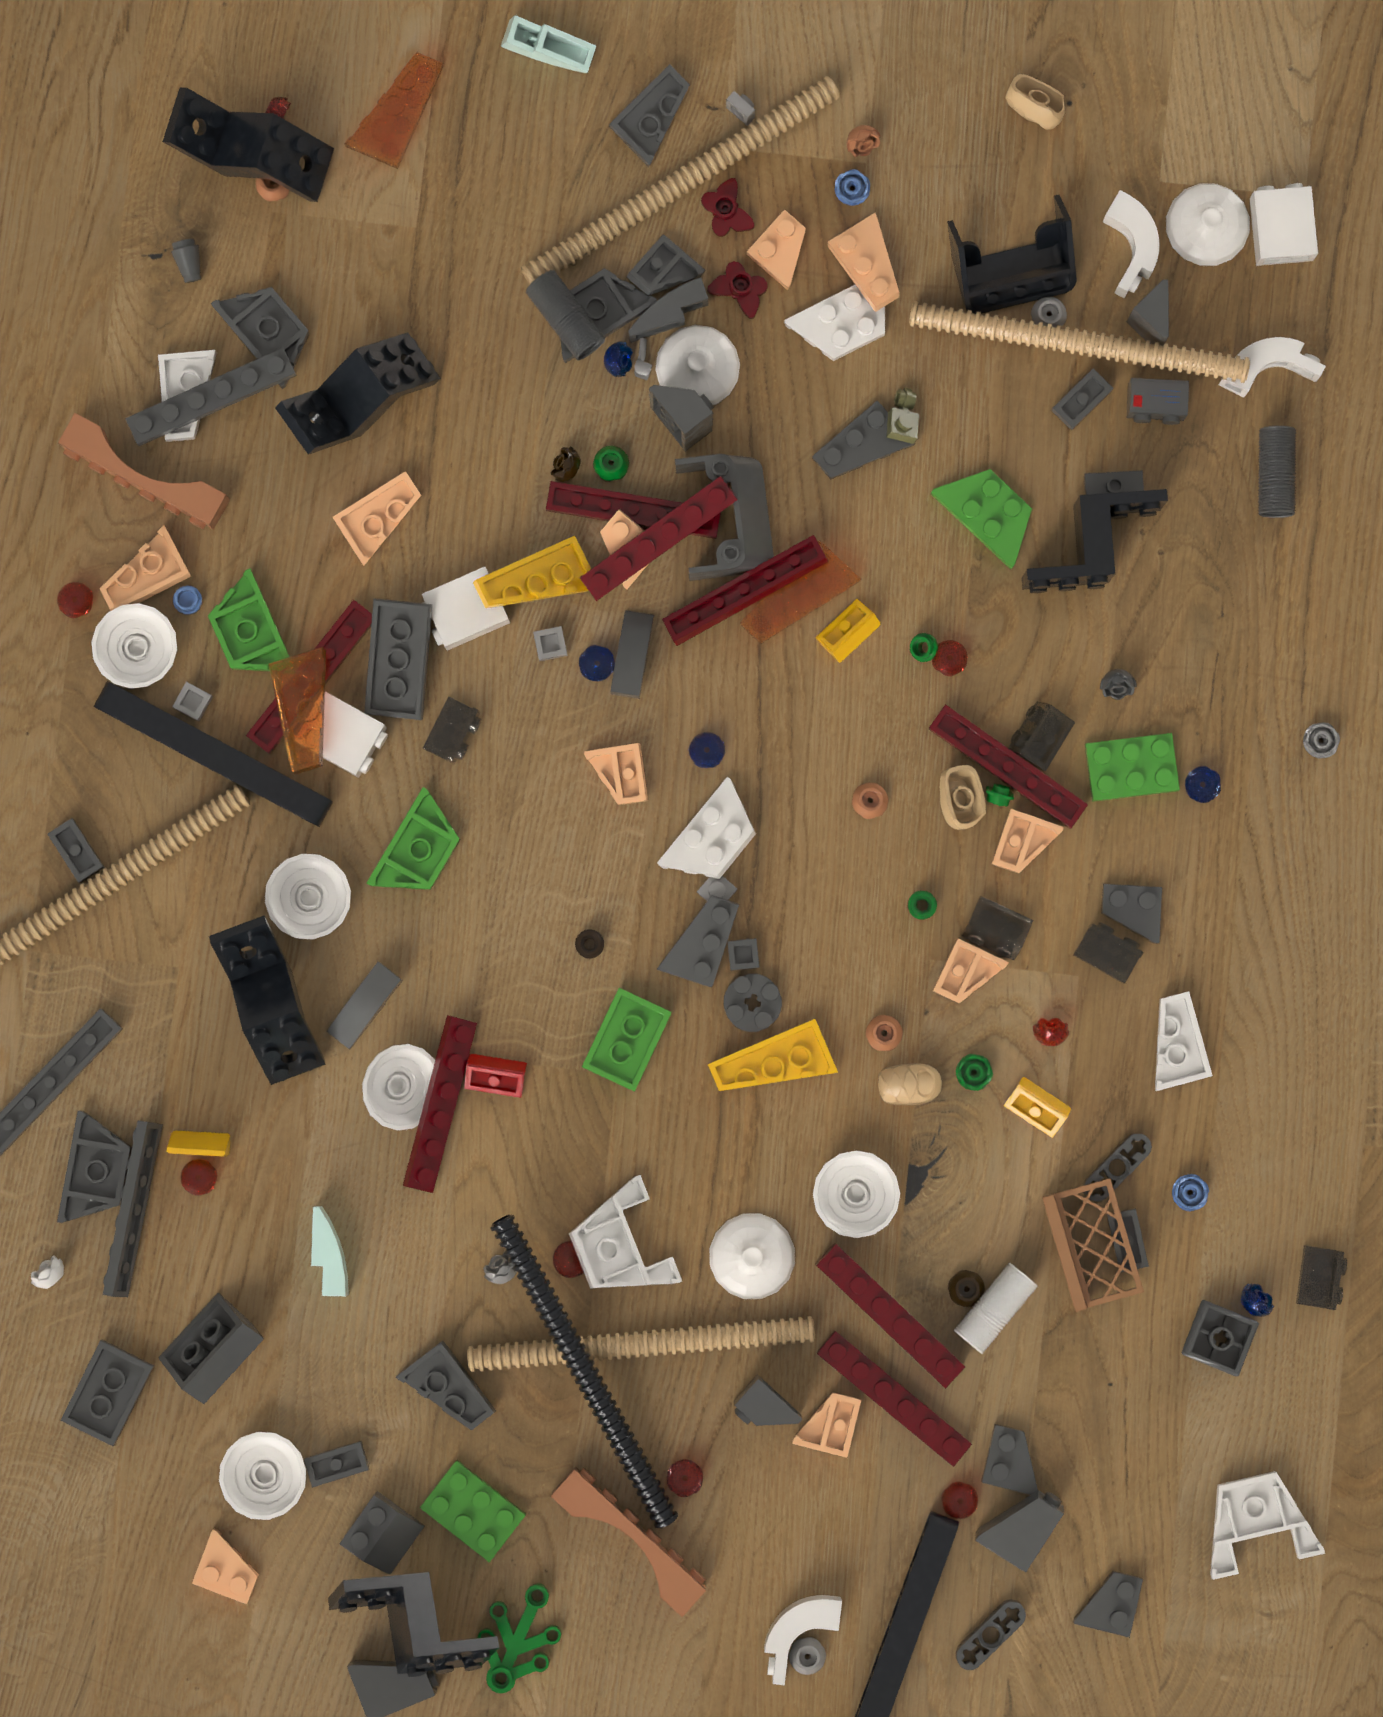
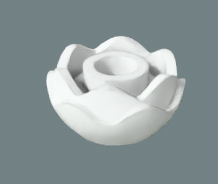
M53 1255L51 1260L43 1261L39 1270L31 1273V1283L43 1289L53 1286L64 1274L62 1260L57 1259Z

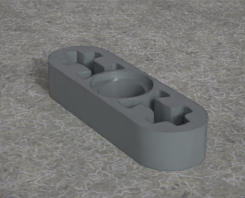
M1137 1133L1129 1135L1086 1178L1083 1185L1090 1184L1092 1181H1101L1104 1177L1099 1175V1173L1103 1170L1108 1178L1114 1180L1112 1185L1115 1190L1150 1154L1152 1146L1149 1138ZM1132 1140L1137 1142L1143 1140L1142 1148L1144 1152L1142 1154L1135 1152L1130 1157L1135 1160L1131 1165L1130 1161L1121 1155L1120 1152L1123 1149L1128 1154L1133 1148ZM1114 1159H1120L1125 1164V1171L1120 1176H1114L1109 1171V1164ZM1107 1186L1101 1187L1102 1195L1095 1193L1090 1196L1089 1200L1096 1202L1105 1200L1109 1196ZM1089 1191L1083 1192L1084 1195L1087 1196Z
M1012 1599L1000 1604L957 1647L956 1659L959 1665L966 1670L978 1668L1024 1623L1026 1613L1023 1606L1018 1601ZM1009 1607L1013 1610L1017 1607L1019 1609L1017 1611L1019 1618L1016 1621L1010 1618L1004 1624L1009 1629L1004 1632L1000 1624L993 1620L999 1617L1002 1622L1007 1616L1006 1608ZM990 1626L997 1628L999 1631V1637L993 1643H987L982 1638L983 1630ZM977 1637L980 1644L987 1648V1650L983 1653L981 1648H979L974 1653L976 1658L974 1662L970 1660L962 1661L965 1657L963 1651L965 1649L972 1651L977 1646L973 1642Z

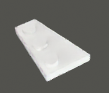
M216 350L158 355L162 402L210 381L217 354ZM200 419L166 434V442L196 439Z
M1189 991L1159 999L1155 1091L1213 1076Z

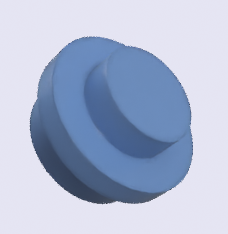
M182 586L174 593V607L182 614H194L202 605V595L193 586Z

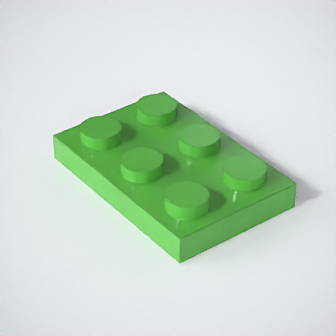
M1172 733L1085 744L1092 802L1180 790Z
M618 988L582 1067L635 1092L672 1012Z
M458 1460L454 1462L420 1507L489 1563L526 1516V1513Z

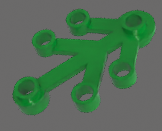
M533 1584L527 1589L525 1594L527 1606L514 1634L506 1615L508 1611L507 1605L502 1601H496L490 1607V1616L496 1621L507 1650L502 1661L497 1651L488 1660L491 1668L487 1673L486 1681L489 1688L496 1693L510 1691L514 1687L517 1678L535 1671L543 1672L549 1666V1657L545 1653L539 1652L533 1656L532 1661L513 1667L518 1655L546 1644H556L561 1639V1630L555 1625H550L544 1632L525 1639L537 1610L543 1608L549 1600V1591L542 1584ZM535 1590L541 1591L543 1598L538 1601L534 1600L532 1592ZM495 1606L503 1607L504 1613L501 1616L494 1614L493 1608ZM485 1628L479 1632L477 1638H481V1635L484 1633H489L492 1637H495V1633L493 1630ZM549 1630L557 1631V1639L550 1640L547 1637V1632ZM536 1658H544L546 1665L544 1667L536 1666ZM500 1672L505 1673L507 1676V1680L503 1683L498 1682L496 1679V1675Z

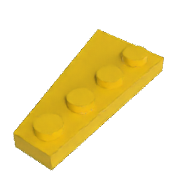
M574 535L476 579L473 584L485 608H492L587 592L589 590L580 577L589 571L591 567Z
M816 1019L708 1064L719 1091L838 1073Z

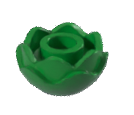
M613 445L601 448L596 453L593 461L594 471L601 479L608 482L622 479L629 467L627 454L620 447ZM609 461L614 462L613 465H609L608 463Z
M969 1054L963 1057L957 1064L956 1076L960 1085L965 1089L978 1091L985 1088L991 1081L993 1071L987 1058L981 1055ZM973 1069L977 1071L976 1075L971 1074Z

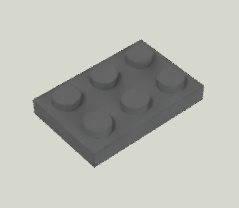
M100 1340L60 1421L111 1446H115L154 1365L104 1340Z

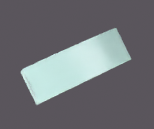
M516 15L509 20L501 47L515 53L582 73H588L596 49V45L546 24L542 26Z
M314 1206L311 1266H323L322 1296L346 1297L349 1295L348 1273L340 1239L322 1206Z

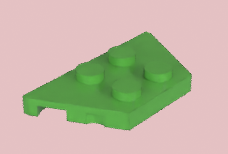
M991 469L933 489L931 495L1011 570L1016 563L1032 508Z
M249 568L243 573L242 578L225 594L222 602L216 605L210 612L208 618L232 670L294 672L296 669L254 574Z
M423 787L368 879V885L431 890L460 839L426 788Z

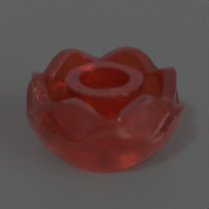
M285 97L272 98L265 113H274L284 119L286 110L290 108L291 103Z
M71 582L60 589L57 596V604L60 611L66 616L78 618L88 614L92 609L93 593L83 583ZM74 597H77L76 602L72 601Z
M945 640L938 644V651L932 659V665L943 675L954 676L965 669L968 660L967 651L959 642ZM948 655H951V656L953 657V659H952V660H948V659H947V656H948Z
M1041 1018L1037 1024L1033 1025L1035 1038L1045 1046H1058L1062 1044L1070 1032L1068 1024L1063 1023L1059 1018H1052L1050 1020Z
M196 1159L189 1161L183 1167L180 1179L182 1186L188 1193L199 1196L207 1194L214 1189L218 1175L216 1169L209 1161ZM199 1174L201 1176V1179L197 1180L196 1175Z
M572 1241L561 1243L553 1254V1265L556 1271L567 1278L582 1275L584 1271ZM569 1257L573 1258L572 1262L568 1261Z
M683 1459L670 1466L667 1472V1486L680 1497H688L701 1489L703 1472L695 1462ZM686 1475L688 1479L684 1481L682 1476Z
M960 1481L954 1482L942 1493L943 1509L953 1518H968L978 1507L977 1492L969 1484ZM959 1498H962L963 1502L958 1503L957 1500Z

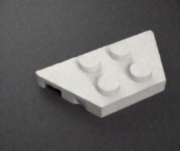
M853 285L785 319L784 324L788 329H792L801 335L810 345L819 348L824 355L835 361L885 335V306L875 312L858 287Z
M727 777L660 858L657 864L661 868L682 870L685 873L695 875L704 874L706 877L720 879L756 835L730 778Z

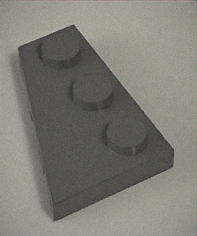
M670 64L609 124V127L648 167L690 86Z
M876 401L816 452L812 459L831 480L861 468L870 462L890 456L892 453L912 447L915 443L912 444L887 438L888 412Z
M711 895L658 966L657 970L712 988L739 904Z
M441 1341L396 1376L398 1380L403 1383L406 1382L416 1389L418 1394L436 1403L444 1412L470 1430H473L496 1412L495 1408L444 1341Z

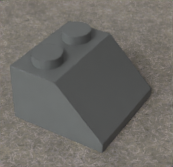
M758 1374L734 1400V1406L737 1407L735 1414L747 1425L751 1421L756 1426L799 1424L803 1420L801 1414Z
M377 1491L339 1544L363 1562L390 1575L425 1525Z

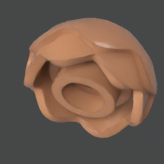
M860 125L849 133L846 142L847 150L854 157L859 155L868 156L873 148L879 147L881 135L872 126Z
M256 178V190L266 201H278L288 196L289 190L278 183L271 185L272 180Z
M865 783L854 791L852 806L863 818L873 819L881 816L886 811L888 795L880 785ZM868 798H872L873 802L869 803Z
M876 1016L866 1028V1037L871 1047L875 1050L891 1051L902 1040L903 1031L901 1025L892 1016ZM883 1030L887 1031L886 1036L882 1035Z

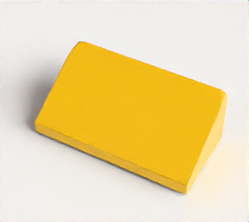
M856 599L815 638L840 663L881 624L876 615L861 601Z
M1026 1077L1020 1079L1004 1104L1006 1108L1052 1138L1071 1111L1068 1105Z
M175 1130L171 1133L167 1152L170 1154L226 1157L230 1152L231 1136L228 1133Z

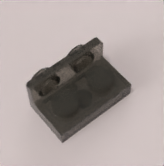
M448 697L423 749L455 765L457 759L462 760L468 750L469 745L466 744L470 733L475 735L481 724L482 719L479 718V710Z
M1037 701L1027 711L1026 719L1020 729L1013 734L1008 749L1020 755L1038 769L1046 771L1075 722L1051 704Z
M980 896L962 937L968 939L974 945L983 946L994 951L1000 957L1015 960L1023 947L1033 920Z
M1099 922L1098 925H1089L1073 956L1125 984L1138 959L1144 953L1138 949L1140 944L1126 936L1123 940L1113 935L1115 930L1104 923Z
M1304 1245L1296 1304L1336 1310L1337 1304L1340 1305L1343 1298V1287H1339L1341 1275L1344 1276L1347 1270V1258H1344V1252Z

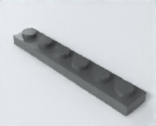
M283 347L125 419L137 445L141 446L297 375Z
M100 1008L0 1112V1156L123 1030L103 1009Z
M138 1120L133 1132V1146L131 1156L127 1162L128 1171L125 1185L121 1191L122 1200L119 1214L115 1221L116 1230L113 1244L109 1250L110 1260L103 1280L104 1290L102 1295L111 1297L129 1296L163 1124Z

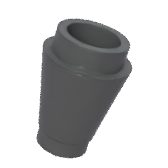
M185 239L172 243L173 251L171 253L184 278V282L190 283L201 280L199 245L195 244L194 239Z

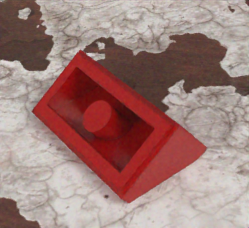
M470 1054L466 1066L464 1089L521 1098L527 1063Z

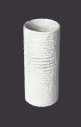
M1011 1263L1006 1265L1004 1270H1002L1003 1272L999 1274V1277L991 1283V1286L987 1288L988 1290L979 1298L980 1301H977L975 1306H972L973 1309H970L969 1313L959 1322L958 1327L954 1329L959 1336L981 1354L997 1338L998 1332H1001L1005 1324L1010 1322L1011 1317L1017 1313V1310L1025 1304L1024 1301L1038 1288L1030 1278Z

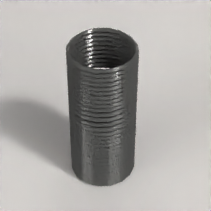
M555 270L545 272L527 287L526 294L529 296V299L536 305V308L545 317L548 324L555 330L557 336L561 338V341L567 346V349H569L576 360L586 358L604 343L605 336L600 332L597 325L593 323V320L584 311L578 300L574 298V295L569 291L566 284L562 282V279Z
M1290 426L1263 427L1259 430L1260 450L1258 460L1260 464L1258 483L1260 485L1258 486V514L1269 518L1290 517L1296 511V484L1294 483L1296 481V429Z

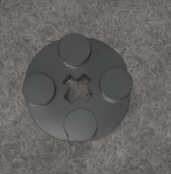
M747 974L738 977L729 985L724 995L723 1004L727 1018L735 1027L746 1032H758L768 1028L777 1020L782 1007V998L778 987L769 978L760 974ZM752 994L757 995V1001L761 1002V1007H755L754 1011H749L748 1005L744 1004L745 998L750 999Z

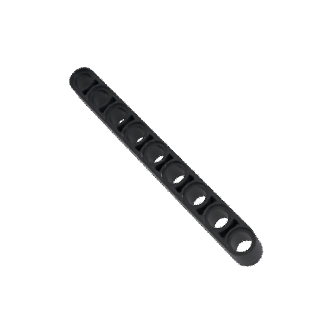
M108 681L93 706L317 827H320L333 801Z
M933 1511L929 1513L855 1717L890 1716L956 1536L959 1521Z

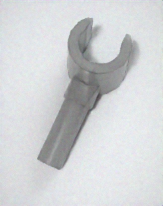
M640 338L639 356L635 363L634 375L648 380L652 364L644 362L647 339Z

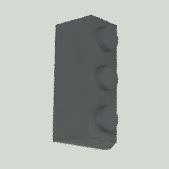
M653 385L649 388L651 409L685 452L712 432L714 414L712 409L714 407L704 394L699 396L695 390Z
M217 1293L158 1358L183 1391L205 1404L264 1338L242 1313L220 1293Z

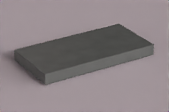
M373 599L365 714L423 720L433 604Z

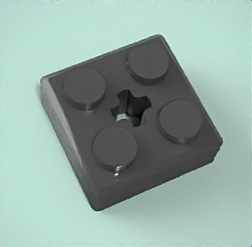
M1202 1300L1181 1353L1237 1377L1241 1372L1259 1323L1209 1301ZM1221 1330H1224L1223 1336L1227 1340L1225 1343L1220 1342L1216 1346V1340L1213 1339L1215 1333L1219 1334Z

